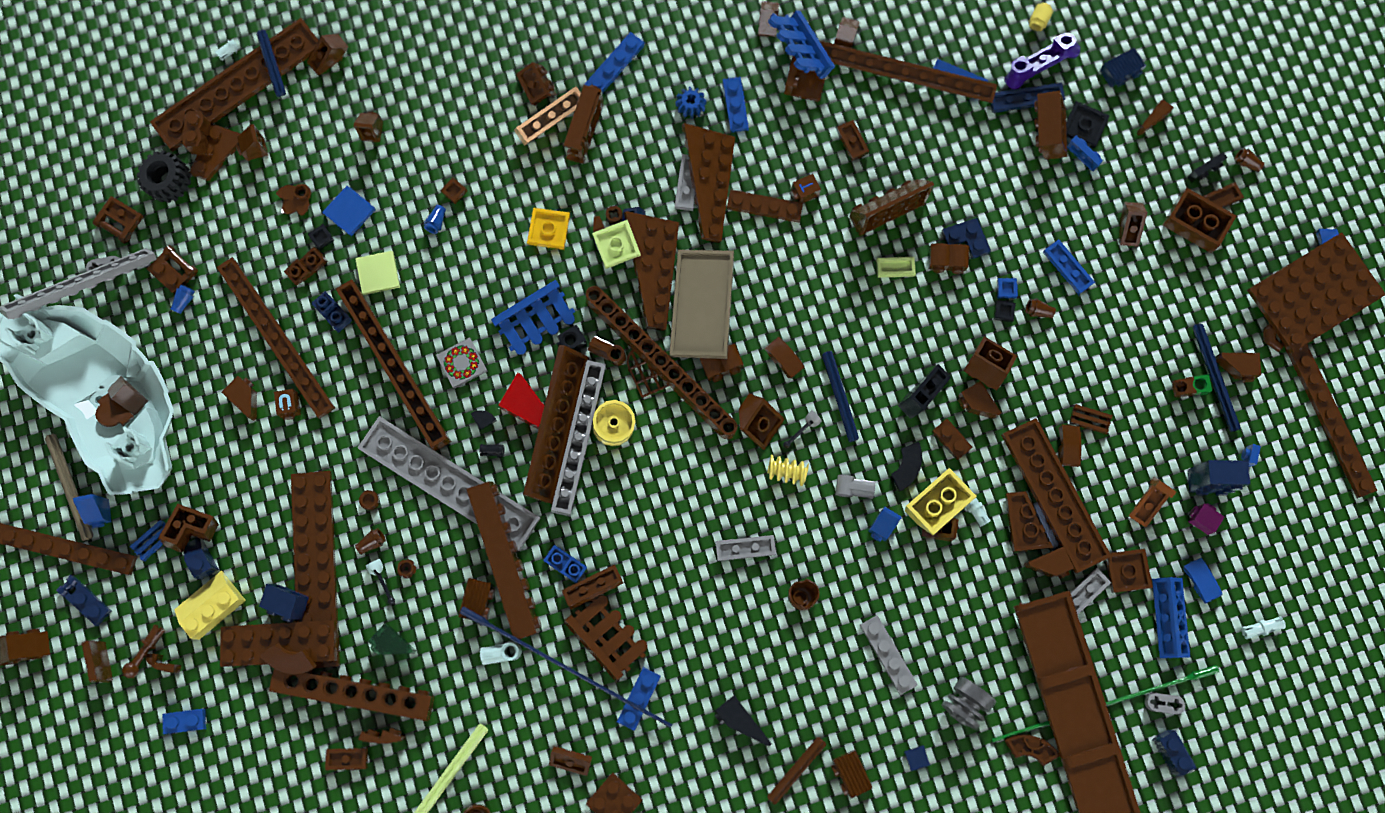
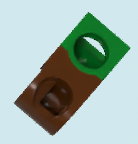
M1209 374L1187 377L1171 382L1173 394L1176 398L1194 395L1202 396L1212 392Z

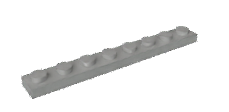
M147 248L4 304L0 306V312L7 319L19 318L23 313L39 310L43 305L56 303L66 296L76 295L80 290L93 288L103 281L113 280L117 275L130 273L133 269L140 266H148L152 261L157 260L155 253Z

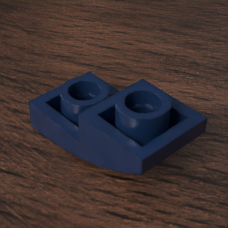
M326 291L311 303L338 333L353 321Z

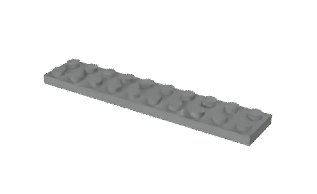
M379 416L357 448L477 524L467 488L485 482ZM500 493L498 499L500 503H503L506 514H504L505 521H508L511 526V540L515 541L517 549L520 551L541 518Z

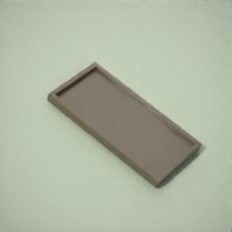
M678 250L670 357L728 358L734 251Z

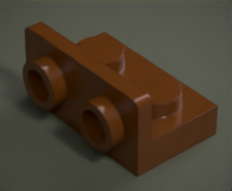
M534 62L527 65L516 75L531 105L536 106L548 96L554 98L557 95L554 91V84L546 75L547 70L545 67Z

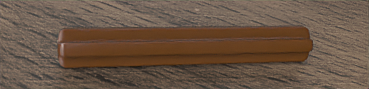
M820 737L813 741L768 794L767 798L773 804H777L824 749L826 743Z

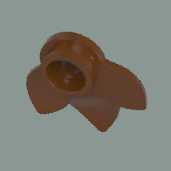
M286 185L276 192L277 196L284 199L281 209L283 214H292L297 211L299 215L303 216L309 210V199L312 192L307 185ZM304 191L305 194L300 196V193Z

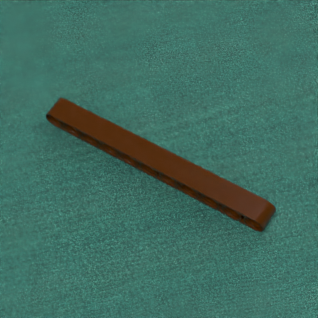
M597 286L589 287L586 291V304L720 437L727 440L733 438L737 431L736 421L604 291ZM597 295L599 296V298L597 300L590 299V296ZM608 307L611 308L612 311L610 313H605L603 309ZM622 320L626 324L623 326H618L616 322ZM635 333L639 337L637 339H631L629 335ZM648 346L652 351L644 352L642 348ZM656 360H664L665 364L660 366L656 364ZM674 372L677 373L679 377L677 379H672L669 376V374ZM690 386L692 391L685 392L682 387ZM703 399L706 404L698 405L696 400ZM711 412L718 413L719 418L713 419L710 417L709 414ZM726 425L731 426L733 431L728 433L724 431L723 427Z

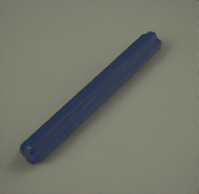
M827 351L823 353L822 357L848 441L854 442L859 439L833 352Z

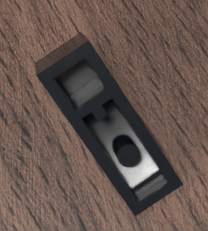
M937 364L903 398L898 406L912 419L926 409L950 380L951 376Z
M735 695L715 710L717 712L715 717L721 725L726 724L728 727L767 746L772 744Z

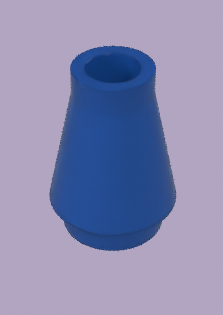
M436 205L425 219L424 229L426 231L437 234L441 230L446 211L443 206Z
M180 285L176 289L170 309L181 314L195 297V291Z

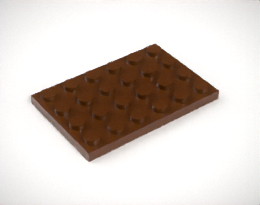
M1342 232L1247 290L1290 353L1298 350L1385 296L1381 286Z

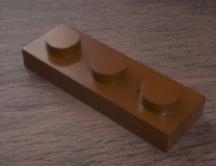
M614 564L562 590V593L569 608L573 609L624 582Z

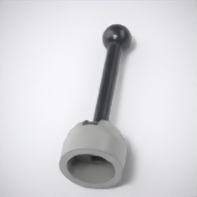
M813 410L807 414L805 418L806 424L792 438L783 443L784 448L788 449L791 443L808 426L816 427L822 422L821 418Z

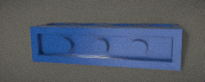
M1173 577L1152 579L1160 658H1190L1182 578Z

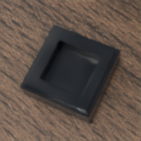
M324 224L308 233V236L318 250L335 241Z
M997 300L993 320L1012 323L1014 321L1016 303Z

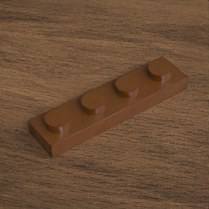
M731 189L727 209L797 223L800 222L803 203Z

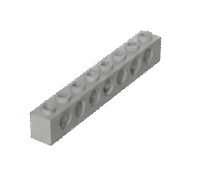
M589 360L586 362L551 513L571 516L606 364Z

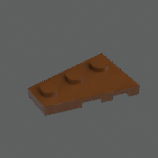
M211 124L210 133L207 137L209 143L207 153L196 156L190 169L191 175L209 181L222 167L225 159L236 151V145L239 144L237 137L241 133Z
M1026 491L1006 493L1005 499L1013 552L1053 548L1045 534L1043 525L1039 522Z

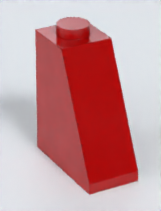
M517 372L498 406L503 411L539 430L544 404L524 377Z

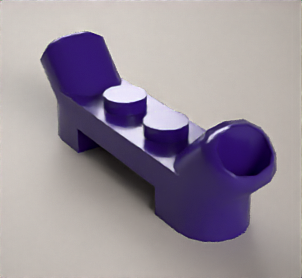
M1070 33L1061 34L1053 39V44L1028 58L1021 56L1015 59L1011 64L1010 72L1004 78L1006 85L1012 90L1020 89L1026 80L1066 58L1075 59L1081 50L1075 36Z

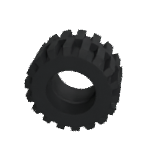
M156 151L153 155L149 154L146 160L143 159L142 166L138 167L139 173H137V178L139 180L137 182L140 188L151 197L163 203L164 201L171 203L172 200L177 201L179 196L183 197V193L188 191V185L191 184L189 178L192 176L189 172V167L170 152L161 151L159 153ZM168 172L166 179L160 183L162 176Z

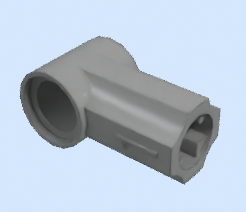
M838 475L835 495L873 499L875 493L874 481L855 479V477L849 475Z

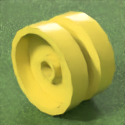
M617 400L606 401L599 405L594 412L592 421L593 433L597 440L608 446H619L629 440L635 426V416L631 408L624 402ZM613 420L617 422L616 425H611Z

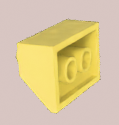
M948 468L906 505L904 511L918 526L934 535L977 496Z
M220 571L175 608L174 611L178 623L191 639L199 640L246 600L224 572Z

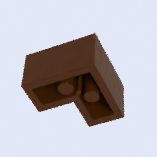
M177 503L158 539L165 547L183 553L191 536L210 542L219 524L213 516Z
M32 629L26 631L27 634H19V631H14L0 636V666L49 656L48 631L40 632V629Z

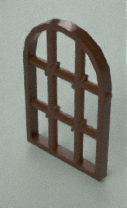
M643 347V348H642L643 351H644V350H648L649 352L652 351L651 349H649V348H647V347ZM632 350L627 357V366L641 398L669 387L668 384L660 387L657 380L658 374L654 373L649 365L651 373L650 376L645 378L641 365L646 364V362L638 363L634 350ZM632 355L635 363L634 366L630 367L629 357ZM634 368H638L642 377L639 381H636L632 373ZM651 378H654L658 389L653 391L650 390L647 383ZM642 382H644L648 393L642 395L638 386Z

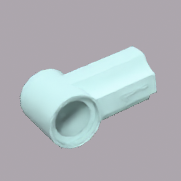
M517 643L480 648L482 665L517 660L522 654L521 646ZM510 646H513L516 650L513 657L507 654V649Z

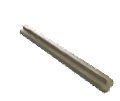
M47 435L45 441L81 539L83 541L90 540L94 535L90 525L83 523L73 502V498L79 497L57 435Z

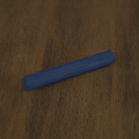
M265 30L257 31L256 35L274 92L277 97L285 96L286 91L268 34Z

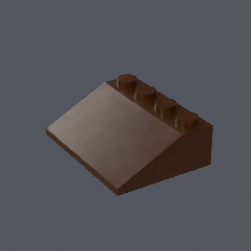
M920 179L912 182L908 180L896 190L892 188L881 197H873L868 201L869 203L863 206L862 204L855 206L849 218L859 236L925 205L934 183L933 181Z

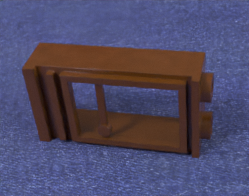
M583 85L563 145L569 148L567 160L581 164L585 163V155L588 153L587 150H589L602 107L604 106L602 90L597 86Z

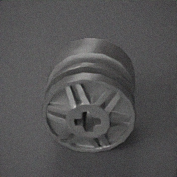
M960 677L953 687L959 696L956 697L949 694L947 697L954 704L944 701L942 706L955 720L965 726L978 730L980 725L974 718L981 722L984 721L983 716L978 711L982 710L989 713L997 701L970 680Z

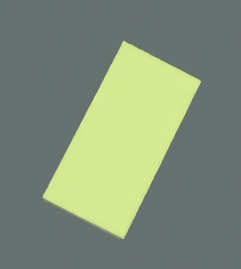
M915 257L877 258L876 260L877 278L915 277L916 275Z

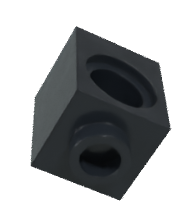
M577 324L557 336L559 342L556 344L558 347L559 345H565L578 351L588 345ZM569 338L576 340L572 345L566 344V341Z

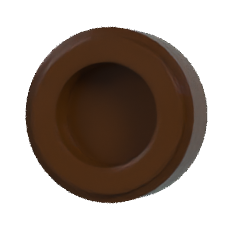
M367 490L360 495L359 503L366 510H374L378 507L380 498L374 491Z

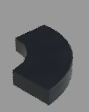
M919 441L900 450L902 455L901 465L898 470L891 474L898 492L907 488L919 474L922 465V450Z

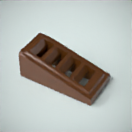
M1161 100L1139 128L1137 135L1144 134L1168 116L1174 107Z

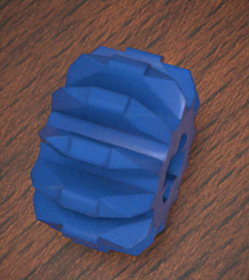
M691 87L688 88V91L682 89V94H677V101L675 102L676 107H678V113H683L684 118L690 115V118L693 119L694 114L699 117L701 112L705 111L704 105L707 104L704 93H699L698 87L694 91Z

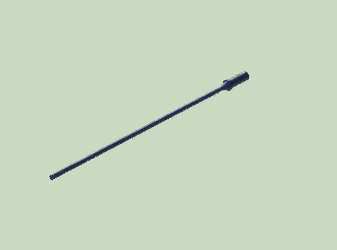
M464 606L460 610V614L480 624V626H486L669 728L672 727L673 724L490 624L485 619L486 617H482Z

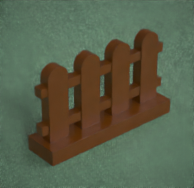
M602 595L597 599H591L592 603L582 612L578 609L575 612V618L570 615L565 619L564 624L611 678L618 682L623 677V670L627 673L631 669L629 665L638 657L643 659L646 656L644 652L648 645L644 640H639L635 643L631 639L634 634V628L631 625L621 628L618 624L621 619V613L617 610L608 613L605 609L608 604V598ZM601 612L605 618L594 627L589 621ZM584 625L590 630L588 633L582 628ZM614 627L618 633L607 642L602 636ZM597 640L603 645L601 648L595 643ZM627 642L631 648L620 657L616 650ZM610 655L616 660L614 663L608 658Z

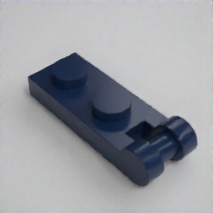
M70 575L66 579L67 582L63 586L60 585L56 591L65 597L91 623L99 626L112 610L76 577ZM74 586L77 590L72 594L69 590Z

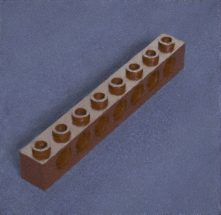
M276 669L273 671L269 688L270 692L430 721L435 696H430L429 691L418 690V693L410 692L411 688L399 686L398 689L390 688L391 684L381 682L376 686L371 685L372 681L360 679L359 682L351 681L352 677L340 675V678L332 677L333 673L321 671L320 675L313 674V669L299 674L284 673ZM294 675L298 678L296 686L291 684V678ZM313 679H316L318 682L315 690H312L310 687V682ZM332 683L337 685V691L334 694L329 690ZM352 686L357 689V694L353 698L349 695V689ZM371 690H374L377 695L374 701H370L368 698ZM393 693L396 696V702L390 705L388 703V696ZM410 697H413L416 701V705L412 709L407 706V701Z

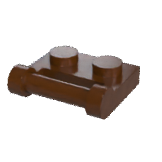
M111 196L94 218L93 225L105 229L118 237L120 242L126 244L144 216ZM107 216L125 227L124 230L120 231L105 221Z
M168 245L147 270L175 295L176 289L180 285L185 286L197 274L198 269L193 265H189L175 252L174 247ZM169 258H172L185 270L183 275L167 262Z

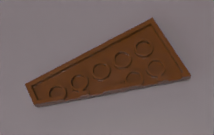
M683 123L682 131L685 134V148H687L689 156L688 165L692 188H694L696 196L694 199L695 205L698 208L701 239L720 243L722 241L735 137Z
M625 211L624 218L628 220L641 256L633 258V263L639 283V294H641L643 303L642 309L645 325L649 329L665 331L667 328L679 222Z

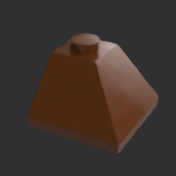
M749 393L739 408L740 430L761 449L765 450L785 418L764 398Z

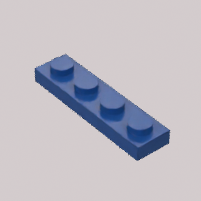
M630 32L584 85L597 86L602 90L603 94L645 46V42Z

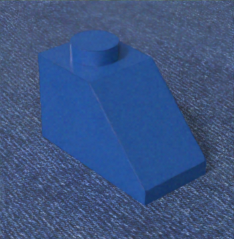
M94 494L73 498V502L84 524L91 525L92 528L104 527V523L111 522L109 499Z
M884 507L877 515L868 532L871 533V537L879 542L881 540L886 541L902 517Z

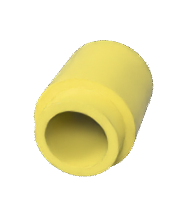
M1040 3L1036 5L1029 20V26L1034 31L1040 32L1046 28L1053 14V9L1049 4Z

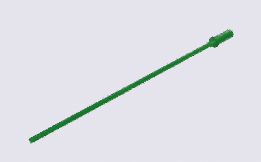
M1217 665L1195 672L1192 671L1186 677L1105 703L1106 706L1187 680L1197 681V679L1219 673V668ZM1046 721L993 738L992 742L994 743L1050 725V722Z

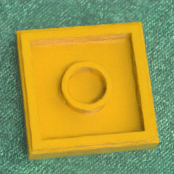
M533 208L527 244L564 250L570 213Z

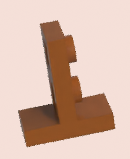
M1155 476L1150 481L1151 486L1128 515L1145 528L1169 497L1172 498L1176 493L1175 490Z

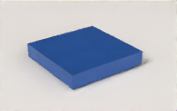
M347 185L322 213L352 237L376 209Z

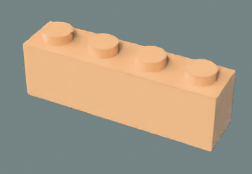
M577 86L515 128L514 132L524 146L575 111L581 94Z

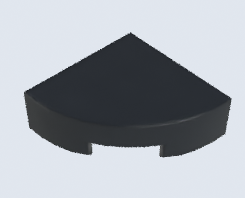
M479 410L471 413L480 430L497 421L487 411Z

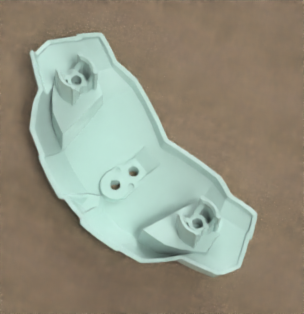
M18 294L14 295L15 300L23 297ZM67 305L41 306L39 310L28 311L16 319H7L0 312V362L6 365L18 387L47 410L65 421L85 465L99 474L108 494H134L136 491L159 489L172 469L170 453L165 438L169 431L174 409L168 395L169 390L154 361H148L144 354L136 347V341L121 329L82 307ZM122 376L148 402L126 425L102 426L95 416L96 409L99 406L97 401L108 393L107 390Z

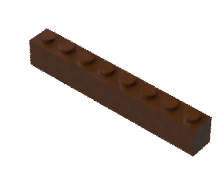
M488 481L467 488L512 635L517 639L536 634L540 632L542 627L541 621L534 612L536 606L534 599L528 593L530 589L528 580L522 574L524 570L523 564L520 559H517V545L514 540H511L510 533L512 530L509 522H506L504 518L506 511L503 503H500L498 495H500L498 486Z

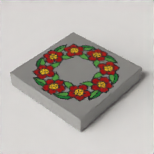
M470 338L436 355L453 389L488 372Z

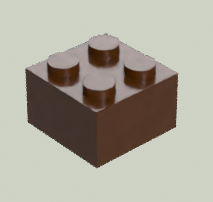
M984 336L963 371L968 373L969 376L980 380L987 387L997 391L1007 377L1017 355Z

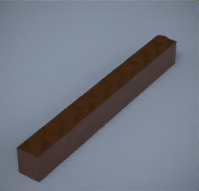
M352 279L337 287L336 291L430 447L436 452L451 443L452 441L359 287Z

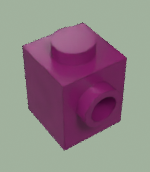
M1204 503L1195 506L1189 514L1191 518L1188 522L1209 535L1217 531L1225 516L1217 512L1214 506Z

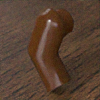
M1270 324L1264 327L1263 341L1279 352L1284 344L1276 339V332Z

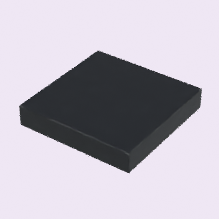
M1076 101L1066 121L1067 137L1073 139L1077 135L1086 141L1087 146L1095 149L1110 115Z

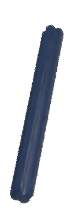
M1201 323L1194 325L1192 329L1229 431H1238L1241 427L1204 325Z

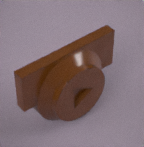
M109 393L97 401L99 406L96 409L95 416L102 426L113 427L118 424L124 426L134 418L133 414L111 399Z

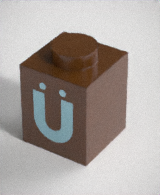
M289 389L274 392L276 414L284 420L294 419L297 415H301L297 391Z

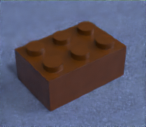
M1061 91L1037 94L1038 101L1034 102L1035 112H1038V118H1035V127L1039 134L1035 138L1036 147H1039V153L1043 154L1045 160L1067 157L1066 105Z
M1186 188L1178 196L1162 226L1212 253L1221 245L1237 216Z

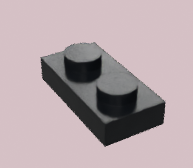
M1222 152L1195 169L1187 178L1191 183L1197 179L1202 181L1209 176L1208 172L1211 170L1216 172L1224 166L1223 162L1228 157Z

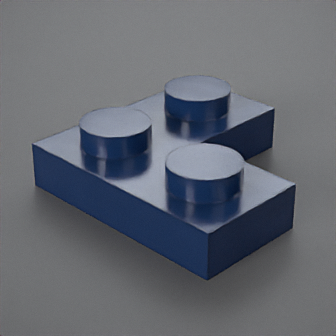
M978 218L953 225L941 231L946 244L966 243L969 246V253L972 259L991 252Z

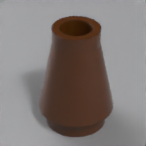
M1249 148L1240 149L1234 158L1237 165L1255 170L1256 172H1259L1265 164Z
M1035 298L1034 300L1029 299L1025 312L1032 317L1053 318L1056 308Z
M378 528L372 529L355 545V548L362 555L365 552L383 546L386 538Z

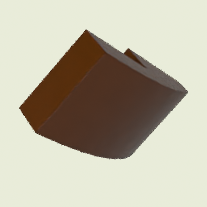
M312 247L301 259H296L284 272L295 285H299L316 273L328 261L317 248Z
M780 337L774 339L764 348L772 361L778 363L787 378H792L805 367L797 355Z
M1062 424L1059 427L1061 446L1058 448L1060 462L1065 466L1079 467L1081 465L1080 427Z
M390 727L389 730H383L381 736H379L380 732L368 729V732L363 731L360 733L358 740L382 744L403 741L406 736L401 735L402 731Z

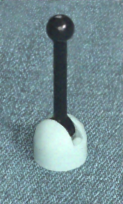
M377 559L367 564L368 572L372 575H377L387 595L388 604H395V598L391 597L381 576L383 570L381 560Z

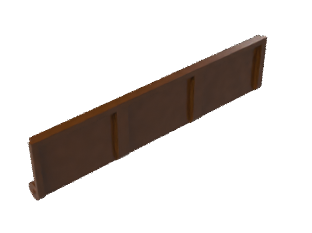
M1070 591L1013 606L1077 812L1141 813Z

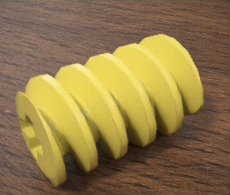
M771 455L767 473H769L770 480L776 475L777 481L784 477L785 483H787L792 478V484L795 485L797 480H799L800 486H803L806 481L809 463L805 468L803 461L797 466L796 460L789 464V459L786 458L782 463L780 456L774 461V457Z

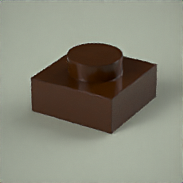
M452 178L440 190L454 204L467 193V189L455 178Z

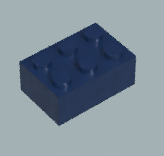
M1208 460L1188 469L1189 493H1196V496H1207L1209 493H1215L1216 496H1227L1228 493L1243 490V487L1250 485L1249 461Z

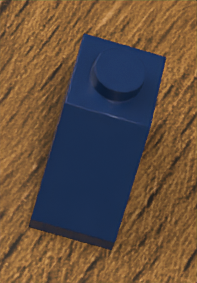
M196 538L187 543L183 551L184 561L193 578L202 580L219 570L203 539Z

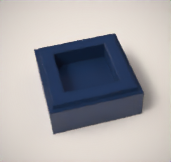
M924 745L904 751L910 771L930 766Z

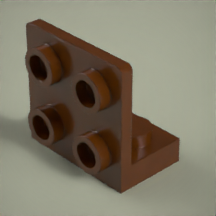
M792 56L784 95L819 102L825 78L819 79L815 71L805 73L803 70L797 69L794 66L796 58Z

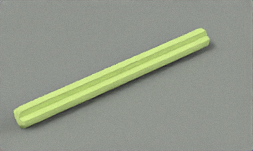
M483 724L477 726L414 813H428L488 732L487 727Z

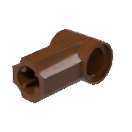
M594 336L590 341L589 352L611 362L615 366H621L625 363L626 354L621 346L613 345L597 336ZM615 352L621 353V357L618 359H613L612 355Z

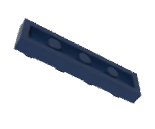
M1062 83L995 92L993 103H990L992 113L1035 107L1034 102L1038 101L1037 94L1061 91L1065 101Z

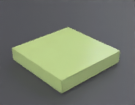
M628 220L592 233L606 269L641 256Z
M393 251L356 258L363 295L400 288Z

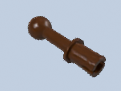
M154 624L146 638L141 640L143 646L132 662L126 663L122 668V674L126 678L137 676L139 664L150 648H156L158 640L165 633L162 627L158 628V625Z

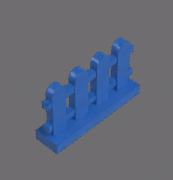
M795 11L791 17L789 15L781 17L776 14L770 16L768 20L769 25L779 30L776 34L777 38L788 45L785 51L790 56H795L796 58L794 66L805 73L815 71L819 79H824L835 65L801 11Z
M556 280L491 319L495 327L500 326L501 329L498 331L500 335L505 334L512 345L508 347L511 352L515 350L517 354L523 355L526 352V342L531 340L533 344L539 345L543 340L542 332L547 330L550 335H555L558 333L557 323L563 320L566 325L574 323L573 313H575V310L568 308L562 298L565 294L563 291L561 293L558 292L560 285ZM548 296L549 300L543 303L542 299ZM553 304L560 315L555 319L552 318L546 308ZM532 306L533 310L527 313L526 309ZM537 314L544 325L539 329L536 328L530 318ZM516 316L517 320L511 323L509 319ZM521 324L528 335L523 339L520 338L514 328Z

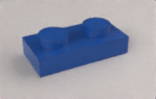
M1077 135L1067 145V148L1092 172L1103 162L1100 155L1089 148L1086 141Z
M205 709L162 714L163 734L206 729Z

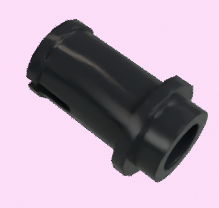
M497 443V445L480 444L479 453L480 456H497V458L504 456L505 447L500 443Z

